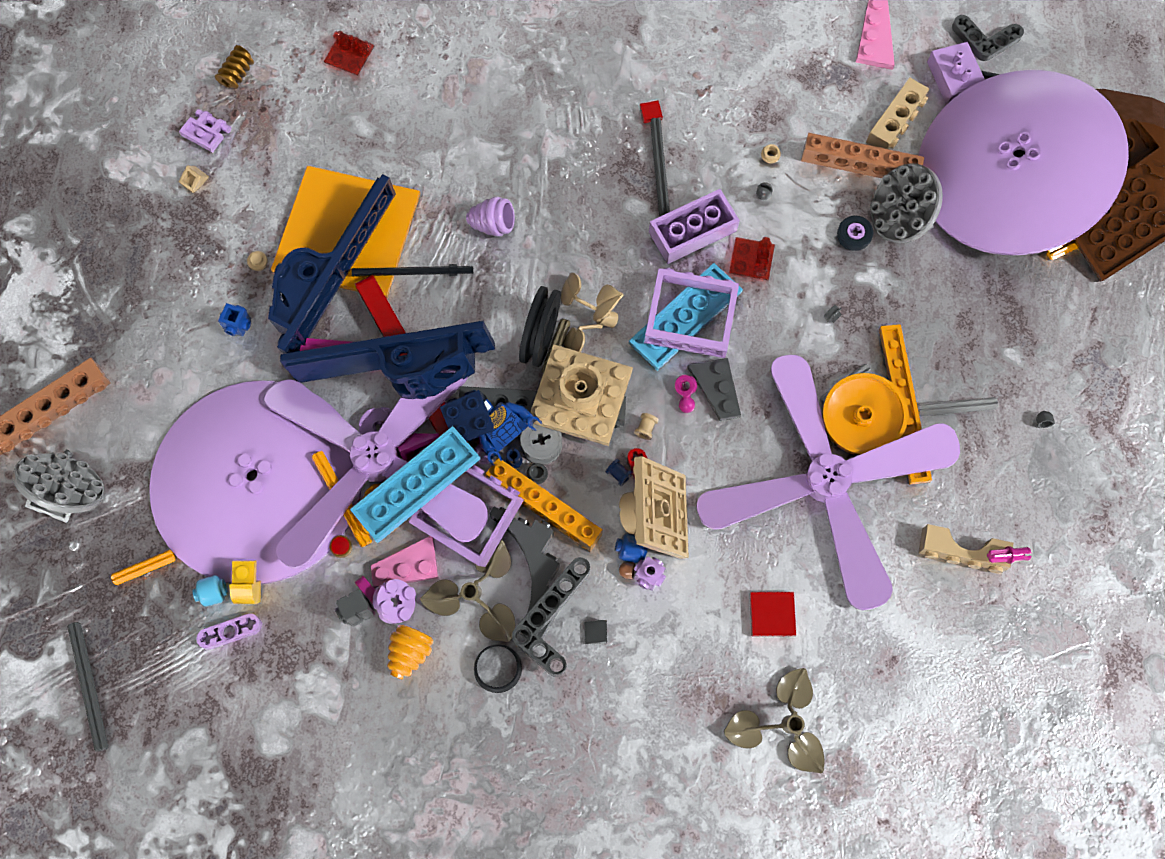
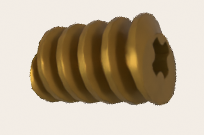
M235 45L234 50L230 52V56L226 58V62L222 64V68L215 75V79L225 87L237 89L239 85L236 82H242L240 76H246L244 70L249 71V65L254 64L250 53L242 46Z

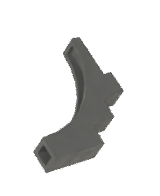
M494 506L490 512L491 519L499 523L506 509L503 507L498 509ZM519 517L518 520L513 518L507 531L523 551L530 569L532 583L529 612L549 589L550 583L560 568V563L557 562L558 559L549 553L543 554L554 537L552 526L545 521L538 522L535 520L530 527L529 522ZM549 598L545 604L547 607L553 608L557 606L558 601L555 598ZM534 615L531 618V622L534 625H539L543 622V617L541 615ZM555 617L538 635L539 637L544 638ZM520 632V635L527 639L529 638L528 633Z

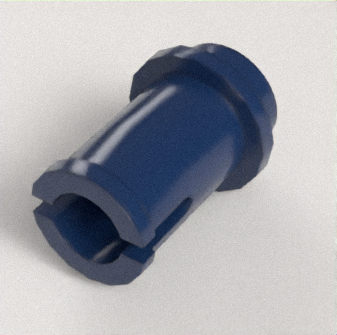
M510 449L507 452L506 463L515 469L519 468L523 462L522 456L517 449H514V452Z

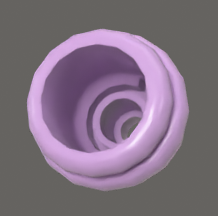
M495 196L471 207L466 215V220L473 229L500 237L510 233L514 227V208L508 199Z

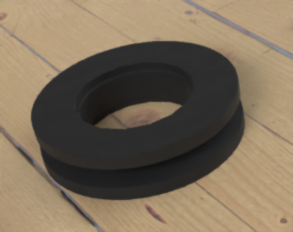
M540 286L531 304L519 351V361L526 364L531 355H533V366L540 367L543 363L557 322L561 291L553 290L548 298L547 287Z

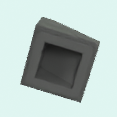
M607 620L585 622V644H607Z

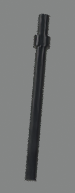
M449 264V266L352 268V276H370L372 274L373 276L436 274L457 276V274H473V266Z

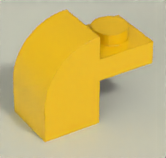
M257 560L232 561V584H229L230 597L234 604H258L261 602V580H256Z

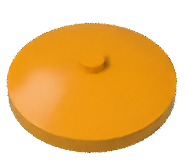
M858 373L843 378L833 386L824 401L822 417L825 430L830 439L842 450L858 456L900 439L908 423V408L904 396L892 382L879 375Z

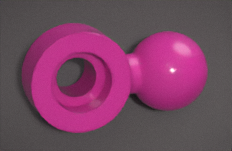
M681 375L675 382L676 391L682 395V399L679 401V408L684 413H690L695 408V402L691 395L697 389V382L690 375ZM686 382L690 384L688 389L685 387Z

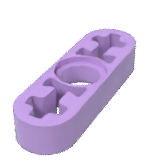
M246 614L202 629L198 633L196 640L200 647L207 650L214 649L257 634L261 630L262 622L256 615ZM250 619L256 622V624L253 625L252 630L248 627L241 628L240 630V627L237 624L239 623L241 626H245L249 624L248 620ZM227 626H234V635L226 638L224 636V629ZM206 634L210 636L219 635L221 641L217 637L210 639V644L203 642L206 639Z

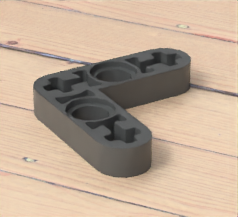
M966 15L957 16L952 24L955 34L963 43L968 42L972 53L981 61H988L1018 43L1024 34L1022 26L1011 24L987 38ZM969 35H975L978 40L972 41ZM995 40H1002L1004 45L996 44Z

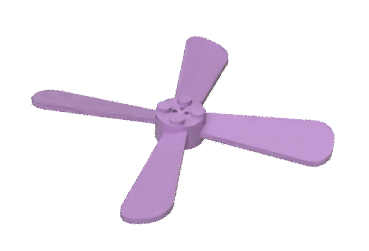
M797 355L778 357L772 363L771 375L812 463L806 474L708 491L698 499L696 507L699 518L703 525L710 529H723L810 495L815 500L825 503L848 602L855 609L862 611L880 607L891 597L893 591L892 583L847 491L853 483L948 468L959 458L960 444L958 437L949 425L943 423L935 424L849 460H844L838 455L831 454L809 364Z
M442 371L441 373H453L455 371ZM467 378L458 380L446 387V390L426 399H405L401 397L380 430L365 434L357 431L302 383L288 379L280 381L271 387L264 397L265 404L270 410L350 452L353 467L280 540L276 550L280 561L293 569L307 565L316 555L366 481H385L408 463L399 458L396 449L466 382ZM452 484L448 485L420 508L460 542H470L476 539L488 520V511L485 503L480 498Z

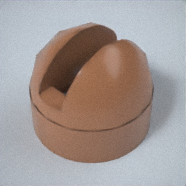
M622 563L619 567L620 575L623 578L633 580L635 563Z

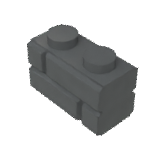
M358 589L351 592L349 597L344 596L338 599L336 603L338 608L335 609V612L340 621H343L344 624L349 623L353 627L362 623L363 619H370L375 613L368 598Z

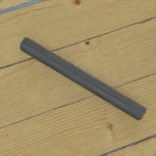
M652 118L650 126L660 217L669 213L670 208L661 119Z
M74 622L69 624L67 628L94 750L100 752L108 749V742L81 623Z

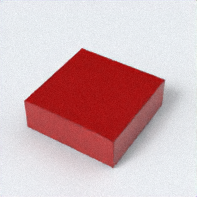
M659 100L640 104L644 124L650 123L652 118L663 119Z

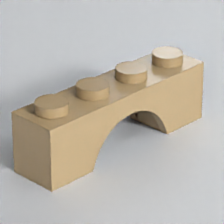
M927 524L922 529L919 553L924 554L928 559L942 558L951 564H959L961 562L968 564L970 568L980 569L983 567L988 568L992 573L1000 574L1011 568V564L1006 562L991 563L987 558V553H989V550L1005 549L1007 546L1013 548L1014 543L991 538L981 549L967 550L960 547L953 540L949 528Z

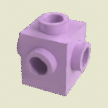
M647 556L645 561L640 560L634 569L637 572L634 578L637 581L636 583L642 588L650 589L651 591H653L656 585L660 587L666 578L664 575L666 569L663 567L664 564L655 557L651 559ZM649 568L655 573L650 575L647 573V569Z

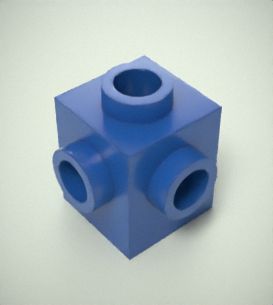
M226 303L218 322L223 327L225 333L231 336H236V334L244 336L251 326V317L244 307Z

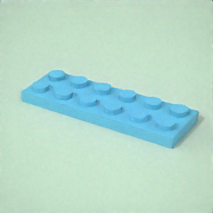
M715 263L700 275L702 277L712 276L714 279L732 280ZM740 286L738 288L737 297L743 291V289ZM687 287L655 316L653 329L695 337L729 305L730 294ZM646 324L629 340L628 344L658 371L679 350L644 343L647 329Z
M452 426L350 510L373 539L379 543L481 458Z

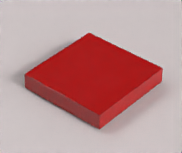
M750 592L752 637L796 636L794 592Z

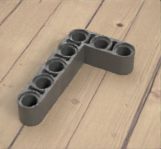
M582 557L575 558L512 632L514 644L549 675L557 678L565 674L567 668L566 660L538 635L588 578L590 563ZM577 565H584L587 570L583 574H578L574 571V568ZM568 581L572 584V588L564 591L560 588V584ZM549 598H555L558 604L553 608H549L545 602ZM534 615H541L543 622L539 625H534L531 622V618ZM519 632L528 633L529 638L525 642H519L516 639ZM537 646H542L546 649V653L541 657L533 654V650ZM556 660L563 664V668L558 672H554L550 668L551 663Z

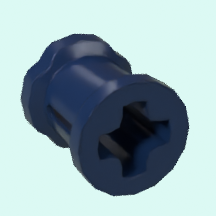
M618 458L605 471L607 475L611 474L619 482L618 485L623 486L633 475L631 470L628 471L620 464Z

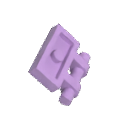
M198 109L195 116L199 118L195 120L190 117L179 132L181 136L213 153L224 139L223 135L219 132L230 133L232 128L226 124V121L216 119L208 111ZM208 123H209V124H211V125H213V126L210 128V127L206 126L205 124H208Z

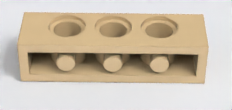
M909 78L869 133L866 143L884 149H894L899 141V138H897L899 134L904 135L909 127L907 124L909 120L914 121L919 113L917 110L919 106L923 108L929 99L926 96L929 88Z

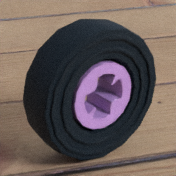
M861 216L845 218L837 230V238L840 244L852 251L866 248L874 234L871 223ZM853 230L857 231V236L853 235Z

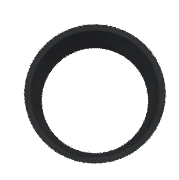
M502 644L490 645L483 649L474 663V675L478 684L483 689L492 693L509 691L518 683L522 674V663L519 655L509 646ZM492 647L508 649L514 655L517 662V671L511 682L501 687H492L485 684L477 671L479 657L484 651Z

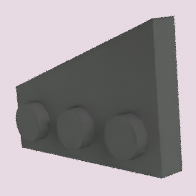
M728 358L689 364L687 366L689 372L696 379L697 385L707 397V401L719 421L741 417Z

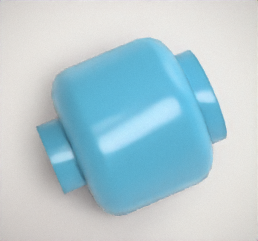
M216 575L198 580L196 588L192 590L195 601H199L204 607L224 601L225 596L228 595L224 579H220Z

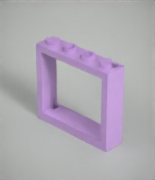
M670 268L658 269L644 343L725 358L739 283L729 279H714L712 276H697L691 272H676ZM662 282L730 294L722 342L653 329Z
M473 465L472 468L470 467L465 471L467 474L511 499L509 506L481 554L427 521L428 515L421 509L412 515L409 523L476 565L486 567L524 499L518 496L519 491L510 486L506 489L501 486V480L492 475L490 478L483 475L484 470Z

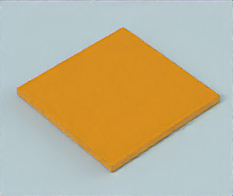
M307 166L271 267L272 272L275 273L276 266L282 263L285 256L294 249L309 248L318 253L332 252L375 181ZM393 185L396 195L339 288L358 292L354 283L368 277L352 276V268L398 267L419 201V190ZM395 275L374 276L385 297L388 298Z

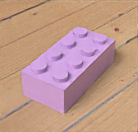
M718 189L650 221L649 234L666 263L669 264L737 232L740 220L721 189Z

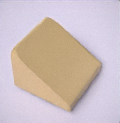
M187 165L179 183L192 193H195L207 181L209 176L196 166Z

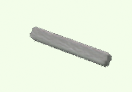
M995 397L925 403L918 404L917 407L919 416L993 410L998 407V400Z

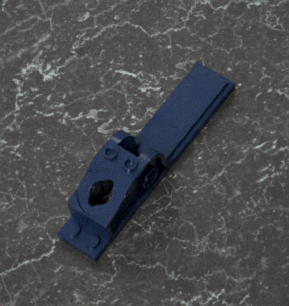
M384 174L380 178L377 177L332 252L318 253L309 248H297L289 252L282 263L276 266L272 289H274L272 306L269 308L268 319L279 332L283 333L278 340L277 346L283 354L298 352L301 345H305L306 338H309L378 225L396 195L390 177Z
M477 321L281 354L280 362L293 378L300 383L381 370L386 378L392 382L393 388L401 397L405 399H426L446 390V387L462 378L464 380L474 374L475 353L495 350V341L484 321ZM442 371H455L453 373H441Z

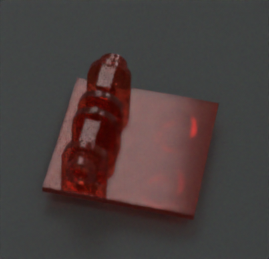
M335 31L333 38L336 41L325 58L324 63L358 76L375 45L368 43L366 40H360L356 36L353 37L351 34L347 35L342 31Z
M736 237L729 273L769 281L775 244H772L768 237H763L760 241Z

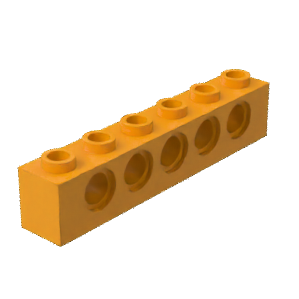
M499 457L495 460L494 465L486 472V477L490 478L492 475L501 480V486L506 489L510 486L519 491L518 496L524 499L521 505L591 552L601 538L603 529L503 460L500 461Z

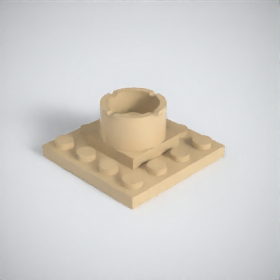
M553 344L530 412L533 416L539 418L542 424L538 421H535L533 424L609 446L633 367Z
M643 456L635 457L633 467L635 475L634 491L623 494L619 503L622 526L626 532L635 535L637 545L680 559L689 558L685 475Z

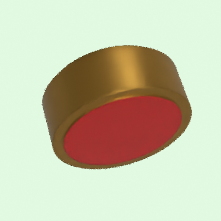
M336 536L330 542V551L338 558L347 557L352 551V543L346 536Z

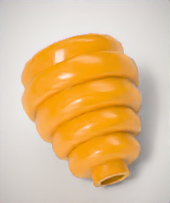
M398 625L396 632L391 633V642L388 645L390 651L388 659L390 661L387 667L392 670L390 675L401 680L404 676L410 677L413 670L416 671L419 668V664L425 662L426 656L428 657L432 653V637L411 627Z

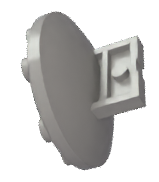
M909 163L893 169L882 178L870 205L874 228L881 237L894 243H909L934 228L933 224L939 215L943 197L942 186L937 175L923 165ZM873 213L878 215V219L875 222Z
M62 452L56 454H28L16 464L12 476L17 490L27 498L25 507L45 513L65 523L69 521L72 513L86 512L97 507L105 491L102 480L89 468L87 462L77 461Z

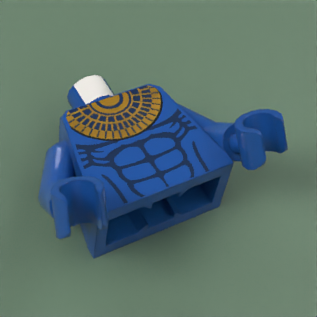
M485 399L484 403L494 424V430L479 436V443L486 455H488L487 458L490 464L494 465L492 462L493 457L497 456L502 461V457L498 453L528 426L532 430L537 431L533 427V423L538 421L542 424V421L521 405L511 402L505 404L500 402L494 407L488 399Z

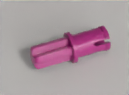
M1007 546L1005 549L989 550L987 558L991 563L1006 562L1012 564L1014 561H1029L1032 556H1025V554H1032L1029 547L1012 548Z

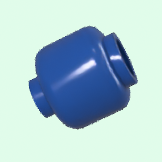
M625 533L621 539H617L615 551H618V558L620 560L638 563L646 557L648 548L637 545L635 535Z

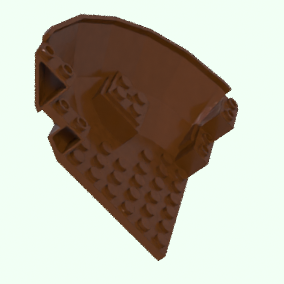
M1095 89L1111 103L1118 113L1128 141L1127 172L1116 200L1093 227L1073 240L1099 281H1104L1165 241V103L1152 97L1109 89ZM1017 150L1014 152L1013 155L1015 157H1018V151H1022L1023 154H1025V152L1023 150Z

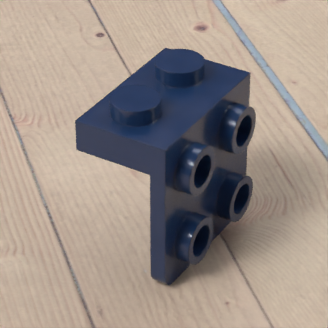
M471 390L465 393L464 397L450 399L445 402V405L440 407L448 429L453 426L466 442L494 430V424L484 403L485 397L481 391Z

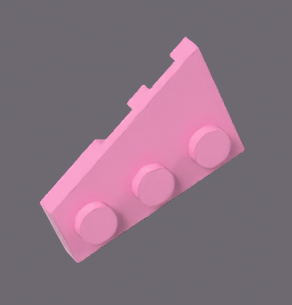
M429 536L371 565L373 587L377 588L379 585L392 579H399L406 583L438 579L434 538Z

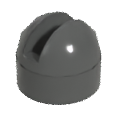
M763 182L758 186L756 191L758 198L767 200L771 197L773 192L771 184Z
M1041 411L1037 415L1036 421L1039 428H1048L1055 424L1052 413Z

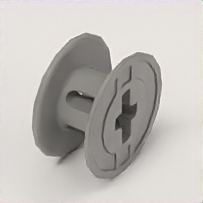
M533 424V427L537 431L532 430L529 426L522 431L520 436L521 449L527 460L534 464L546 465L558 458L562 450L561 432ZM543 439V442L545 444L540 445V443H538V440Z

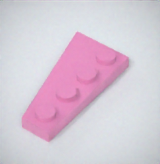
M868 0L856 63L893 70L895 65L888 0Z

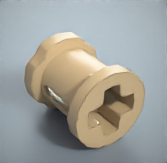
M642 413L640 416L641 422L638 429H635L634 434L642 439L651 440V433L659 420L651 414Z

